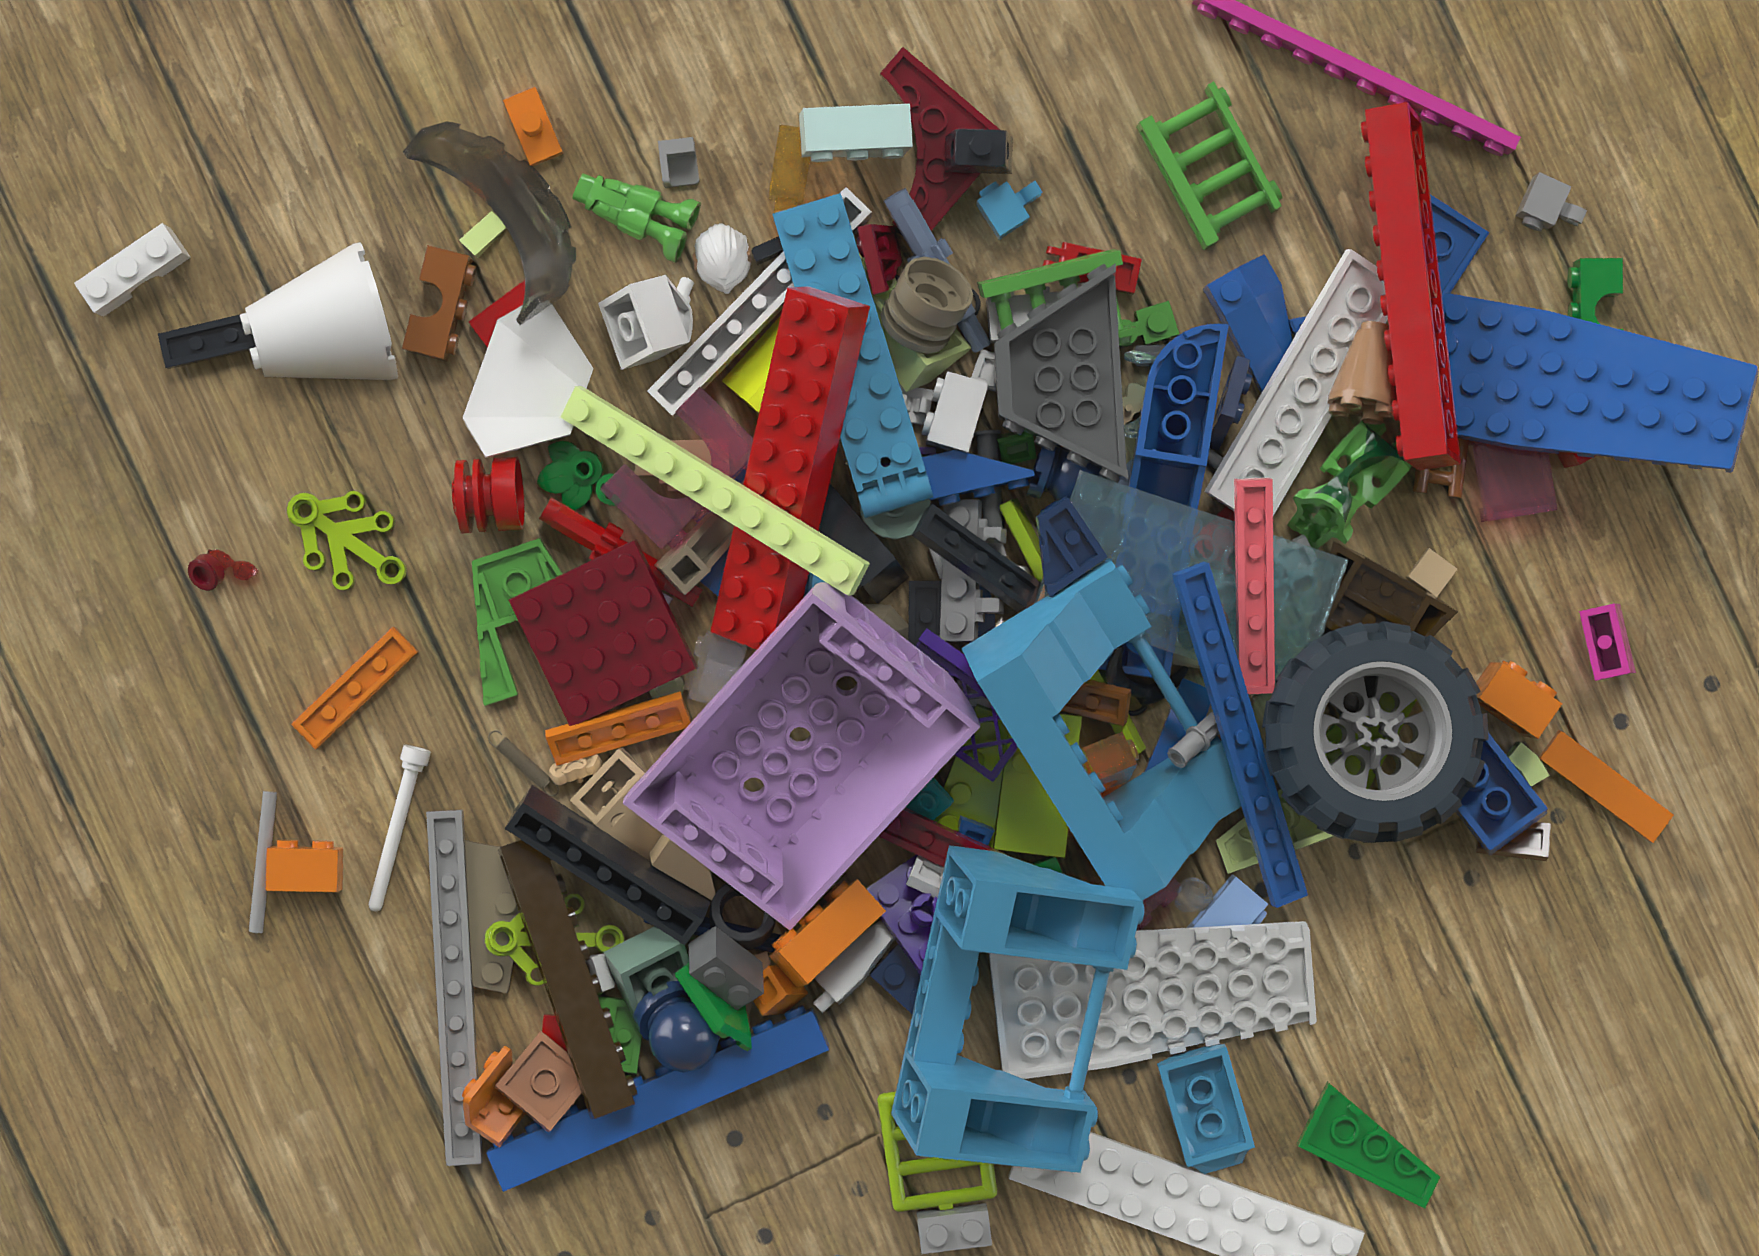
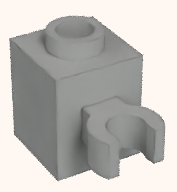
M1539 172L1532 177L1515 216L1522 218V224L1526 227L1542 231L1543 228L1548 230L1553 227L1558 217L1569 224L1578 226V223H1582L1587 210L1565 202L1571 186Z

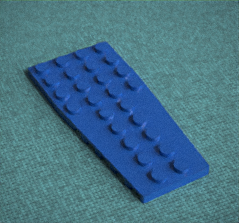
M1450 293L1443 295L1442 301L1458 438L1519 450L1559 454L1561 451L1577 453L1578 456L1594 458L1597 455L1614 457L1615 460L1629 462L1630 459L1651 461L1655 465L1666 466V463L1688 465L1692 469L1702 470V467L1725 469L1728 473L1733 472L1759 373L1756 365L1547 310Z

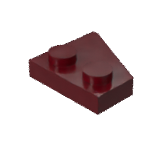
M868 224L857 227L859 233L857 248L860 255L865 258L873 295L887 292L889 290L887 281L894 279L896 270L903 261L895 226Z

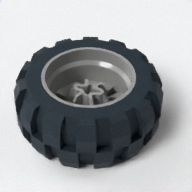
M1383 621L1375 624L1357 623L1333 630L1308 643L1306 648L1288 661L1275 680L1277 684L1270 700L1266 701L1262 728H1265L1266 749L1263 752L1270 776H1275L1283 791L1281 796L1299 816H1305L1317 825V829L1340 839L1356 840L1363 843L1398 842L1422 835L1423 831L1432 826L1442 824L1462 806L1460 801L1469 788H1475L1485 764L1481 760L1483 742L1489 740L1487 713H1481L1476 694L1481 692L1469 669H1462L1451 657L1453 652L1451 649L1431 635L1425 637L1411 631L1410 626ZM1365 676H1376L1374 694L1371 698H1367L1364 682ZM1348 693L1354 694L1359 700V708L1355 713H1351L1344 708L1343 699ZM1383 693L1390 694L1395 701L1394 709L1389 713L1383 711L1379 705V699ZM1417 699L1423 711L1405 718L1401 711ZM1327 703L1332 705L1340 714L1339 719L1323 714ZM1331 724L1337 725L1342 731V739L1337 744H1332L1326 737V730ZM1402 724L1409 725L1413 731V738L1409 743L1402 742L1397 734L1398 728ZM1379 725L1378 732L1386 739L1370 740L1372 733L1364 726L1373 727ZM1355 733L1358 734L1357 740L1355 739ZM1364 744L1370 747V751L1363 749L1361 745ZM1340 748L1342 754L1335 762L1330 764L1325 753ZM1406 749L1424 755L1418 767L1401 755ZM1350 755L1356 756L1360 761L1361 767L1356 775L1349 774L1345 769V760ZM1385 755L1392 756L1396 762V769L1391 775L1384 773L1380 766V761ZM1369 769H1372L1376 775L1378 790L1366 789Z

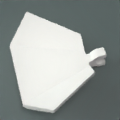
M545 293L498 319L462 418L485 458L570 436L573 425L562 419L561 415L575 386H583L587 389L594 368Z

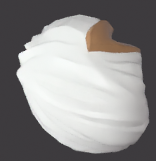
M719 223L709 227L707 231L701 233L696 239L695 252L692 255L694 269L707 284L725 294H729L748 275L752 263L751 248L747 243L746 236L729 225Z

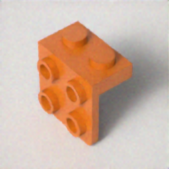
M504 1046L499 1053L494 1051L489 1056L483 1067L485 1071L478 1080L472 1079L462 1093L464 1098L465 1125L499 1148L526 1114L494 1088L513 1065L512 1049Z

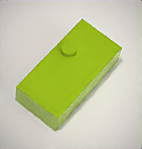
M1060 714L1070 731L1064 736L1070 745L1076 742L1079 745L1082 716ZM1008 732L1007 739H1011L1012 736ZM1006 744V751L1011 744ZM1018 748L1003 768L993 848L1065 858L1069 827Z

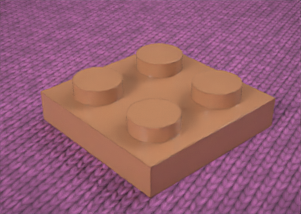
M542 1031L538 1033L494 1087L548 1133L581 1094L568 1053Z

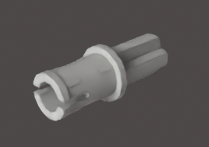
M1211 712L1197 726L1189 727L1186 730V735L1168 750V757L1174 765L1183 768L1200 751L1209 749L1210 742L1220 734L1214 713Z

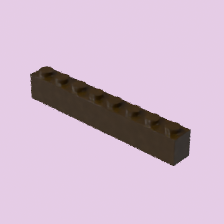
M522 840L501 846L498 849V853L590 1118L596 1119L634 1105L633 1097L638 1095L632 1076L628 1075L625 1077L621 1065L622 1062L626 1061L624 1051L619 1041L613 1042L609 1029L614 1028L613 1020L608 1008H601L597 995L602 994V989L597 975H590L586 961L590 960V954L585 941H578L574 928L578 927L579 924L573 907L567 908L562 894L567 893V889L561 873H554L551 864L552 859Z

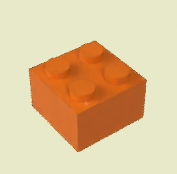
M1502 661V663L1490 662L1476 682L1481 691L1476 694L1479 706L1523 737L1538 739L1563 704L1554 698L1557 692L1541 681L1538 683L1529 681L1525 678L1528 672L1512 661H1509V663L1506 661Z

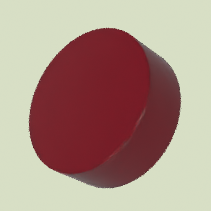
M200 554L188 565L190 580L202 590H213L224 580L225 572L223 566L212 555Z

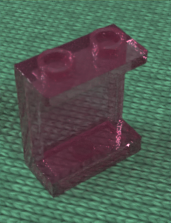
M1469 440V446H1473L1483 505V508L1479 509L1481 522L1558 510L1549 453L1512 449Z

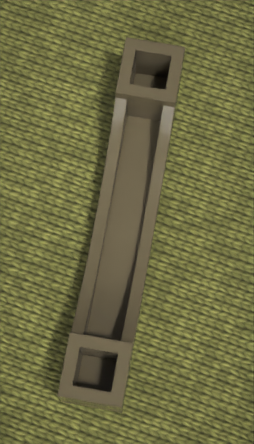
M711 511L659 559L654 566L677 591L686 595L711 571L712 566L729 548L734 525Z

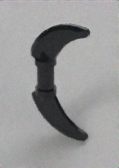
M1122 645L1117 647L1106 667V684L1131 689V696L1136 697L1142 706L1154 704L1164 699L1165 697L1156 683L1151 685L1139 684L1126 677L1122 666L1124 647ZM1182 666L1175 674L1170 676L1176 688L1186 676L1187 666Z

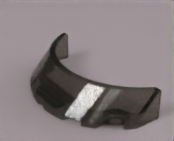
M449 121L422 128L404 149L403 154L405 157L438 168L472 189L498 215L514 240L521 257L525 275L524 302L516 318L518 324L522 325L559 300L570 286L572 265L576 262V247L571 246L568 231L572 227L560 200L551 192L547 181L533 166H530L526 159L517 160L504 150L506 144L492 136L483 138L460 129L461 124Z

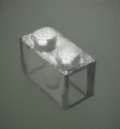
M710 630L706 631L705 636L699 635L693 654L699 657L698 668L696 671L693 670L687 674L684 690L690 691L688 699L708 704L742 667L748 646L714 634Z

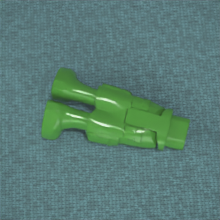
M584 173L581 175L572 197L573 200L585 204L586 210H592L597 216L616 225L624 234L626 233L638 240H642L648 235L653 237L663 246L665 258L675 263L682 255L687 241V233L680 229L660 224L652 220V217L657 214L673 221L682 228L691 230L701 208V203L694 199H687L681 203H670L662 200L660 191L645 187L644 185L635 184L634 186L615 179L605 178L604 180V177L601 175L594 178Z

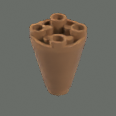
M1376 321L1361 323V329L1357 330L1328 395L1329 414L1339 417H1347L1349 414L1362 416L1361 421L1375 425L1382 424L1383 417H1394L1392 401L1397 400L1396 386H1391L1388 374V366L1393 365L1392 351H1387L1385 345L1384 331L1389 329L1387 324Z

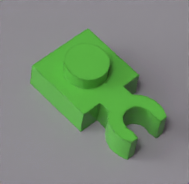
M1166 301L1135 311L1136 322L1123 319V326H1136L1138 334L1129 336L1130 342L1119 345V347L1130 346L1140 336H1142L1144 345L1178 336L1179 331L1170 302Z

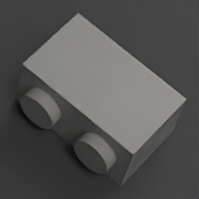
M987 1204L953 1207L954 1209L917 1211L921 1254L992 1246Z

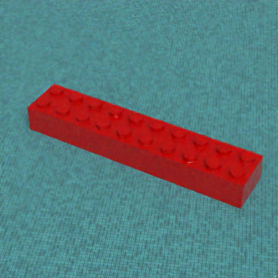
M1408 102L1365 109L1366 121L1361 122V132L1364 142L1369 143L1370 156H1365V167L1368 177L1373 179L1374 190L1369 191V203L1372 212H1376L1378 225H1373V238L1376 247L1380 246L1382 259L1377 260L1376 266L1380 282L1384 281L1385 295H1381L1380 302L1382 313L1384 316H1388L1389 329L1384 331V339L1387 351H1392L1393 365L1388 366V374L1391 386H1396L1397 400L1392 401V410L1395 421H1400L1401 435L1396 436L1399 457L1404 456V461L1419 471L1460 465L1461 459L1422 119Z
M787 287L743 485L819 531L870 306L812 287ZM734 525L710 632L757 650L803 599L809 571Z

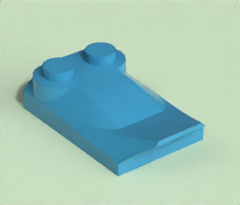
M1226 1045L1204 1046L1171 1056L1157 1063L1186 1166L1194 1167L1201 1173L1206 1174L1243 1163L1245 1155L1250 1149L1255 1148Z

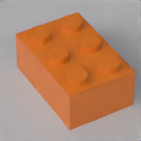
M858 879L850 883L844 880L840 884L835 885L823 897L827 901L826 904L822 907L819 904L812 907L798 921L801 925L799 929L795 931L792 928L786 931L772 944L775 951L769 957L797 988L809 984L886 912Z

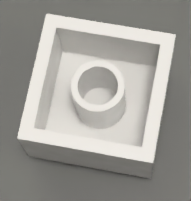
M947 371L945 379L938 377L931 400L938 402L935 413H927L922 430V435L928 436L926 444L947 451L958 450L968 453L989 383Z

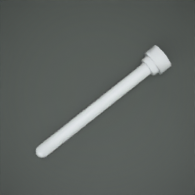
M403 745L400 759L403 760L402 767L405 769L368 904L371 911L377 912L382 909L418 772H422L423 767L428 766L431 754L429 750L411 745Z

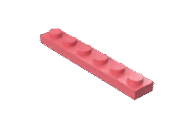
M1234 479L1236 654L1248 694L1273 693L1275 689L1273 479Z

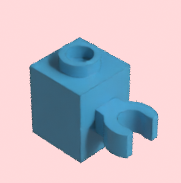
M995 181L979 192L981 198L977 200L976 206L998 240L1029 221L1030 216L1024 206L1042 196L1043 192L1036 181H1033L1016 194L1007 181L1000 186Z

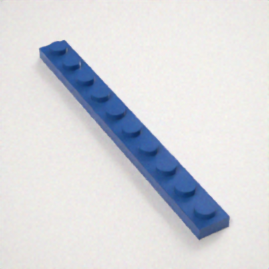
M1201 562L1172 573V577L1271 905L1278 908L1308 896L1273 775L1270 776L1263 752L1265 748L1209 563Z

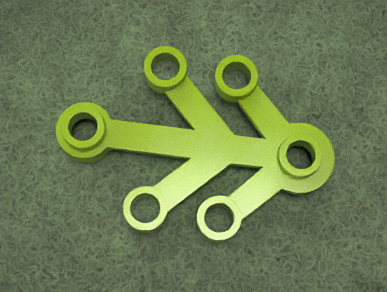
M350 491L342 497L319 500L316 496L309 493L297 494L288 503L287 515L294 525L301 528L305 549L303 563L308 569L320 570L326 563L325 554L318 550L317 527L328 536L334 569L332 583L337 589L349 590L355 583V576L348 568L345 547L377 569L378 578L383 583L394 585L400 583L405 578L407 569L405 563L400 558L394 556L385 557L352 535L373 530L389 532L395 525V519L391 513L379 511L371 517L335 523L323 514L344 509L351 512H360L366 505L365 496L360 492ZM353 495L359 496L361 500L357 508H351L348 503L349 498ZM308 504L312 511L308 517L304 518L300 515V507ZM381 515L389 517L390 523L386 528L378 526L377 521ZM313 553H317L320 556V563L317 566H311L309 563V556ZM390 564H396L399 568L398 575L395 577H390L387 574L386 570ZM341 573H346L350 578L346 586H341L338 583V576Z
M570 894L564 898L566 907L570 898L577 899L580 907L575 911V914L578 915L584 909V899L578 894ZM518 913L510 922L498 921L493 923L487 929L484 937L485 945L489 952L499 957L509 956L526 973V979L529 984L533 986L544 984L543 980L539 982L532 980L531 971L538 968V966L520 947L531 946L526 932H520L524 928L520 914ZM613 925L604 926L597 933L575 932L578 941L584 940L587 947H596L601 953L624 942L622 931ZM500 932L507 934L509 938L508 943L504 946L496 942V935ZM604 934L613 936L614 944L612 947L603 945L602 937Z

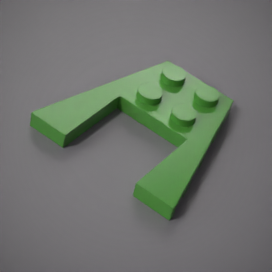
M540 538L472 561L484 706L519 694L496 627L518 620L509 599L563 574Z

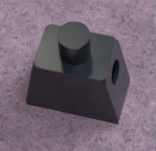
M955 129L945 137V172L1012 174V136L1006 130Z

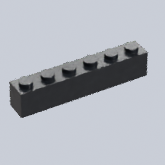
M531 785L513 811L505 830L683 945L688 942L703 922L711 900L652 866L651 861L534 785Z

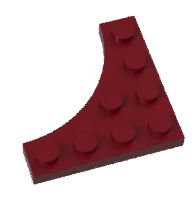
M902 47L880 72V76L891 86L903 104H910L911 123L917 147V164L909 195L914 200L932 232L981 174L945 172V137L955 129H1000L908 50ZM893 220L892 225L899 230L895 221Z

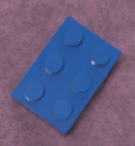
M1488 732L1489 740L1483 742L1481 760L1485 762L1475 788H1469L1460 801L1462 806L1456 811V814L1490 856L1547 814L1548 808Z

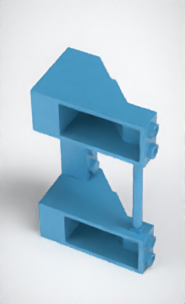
M1109 558L1082 574L1051 597L1049 595L961 649L976 681L1105 886L1131 889L1143 901L1166 887L1188 856L1199 848L1216 823L1240 808L1241 803L1222 740L1218 736L1210 742L1208 750L1200 751L1185 767H1177L1167 758L1104 797L1100 793L1106 789L1096 772L1088 774L1082 765L1088 760L1077 742L1070 745L1064 736L1070 731L1059 712L1081 685L1094 675L1113 650L1126 642L1132 643L1184 730L1186 731L1189 727L1198 725L1144 636L1145 630L1152 627L1146 618V615L1151 613L1141 594L1136 597L1132 595L1128 586L1133 584V581L1124 566L1121 565L1116 568Z
M949 845L891 1111L893 1118L916 1156L1081 1173L1083 1161L1088 1159L1090 1153V1143L1088 1140L1091 1127L1096 1125L1098 1117L1096 1105L1083 1088L1110 972L1114 971V968L1128 969L1129 960L1134 957L1136 952L1135 934L1137 925L1141 924L1144 917L1143 901L1133 890L1090 884L996 851ZM986 952L1091 965L1096 969L1070 1084L1065 1087V1090L1045 1088L1005 1071L995 1070L957 1055V1053L962 1052L964 1045V1034L962 1032L964 1020H968L971 1014V1000L969 999L971 988L976 986L979 977V968L977 966L979 953Z

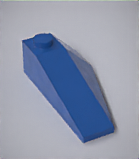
M1265 254L1237 267L1203 288L1221 323L1229 324L1227 333L1240 357L1250 360L1248 371L1253 375L1252 378L1261 394L1293 341L1282 284Z

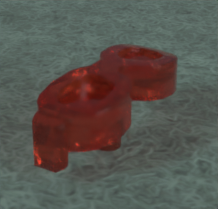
M209 549L207 554L212 555L221 563L224 571L232 567L234 576L239 580L248 581L253 576H257L259 572L254 564L246 561H234L231 556L218 549Z

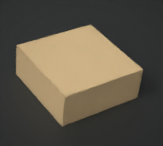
M1427 548L1406 577L1419 587L1438 597L1457 571V568L1433 550Z

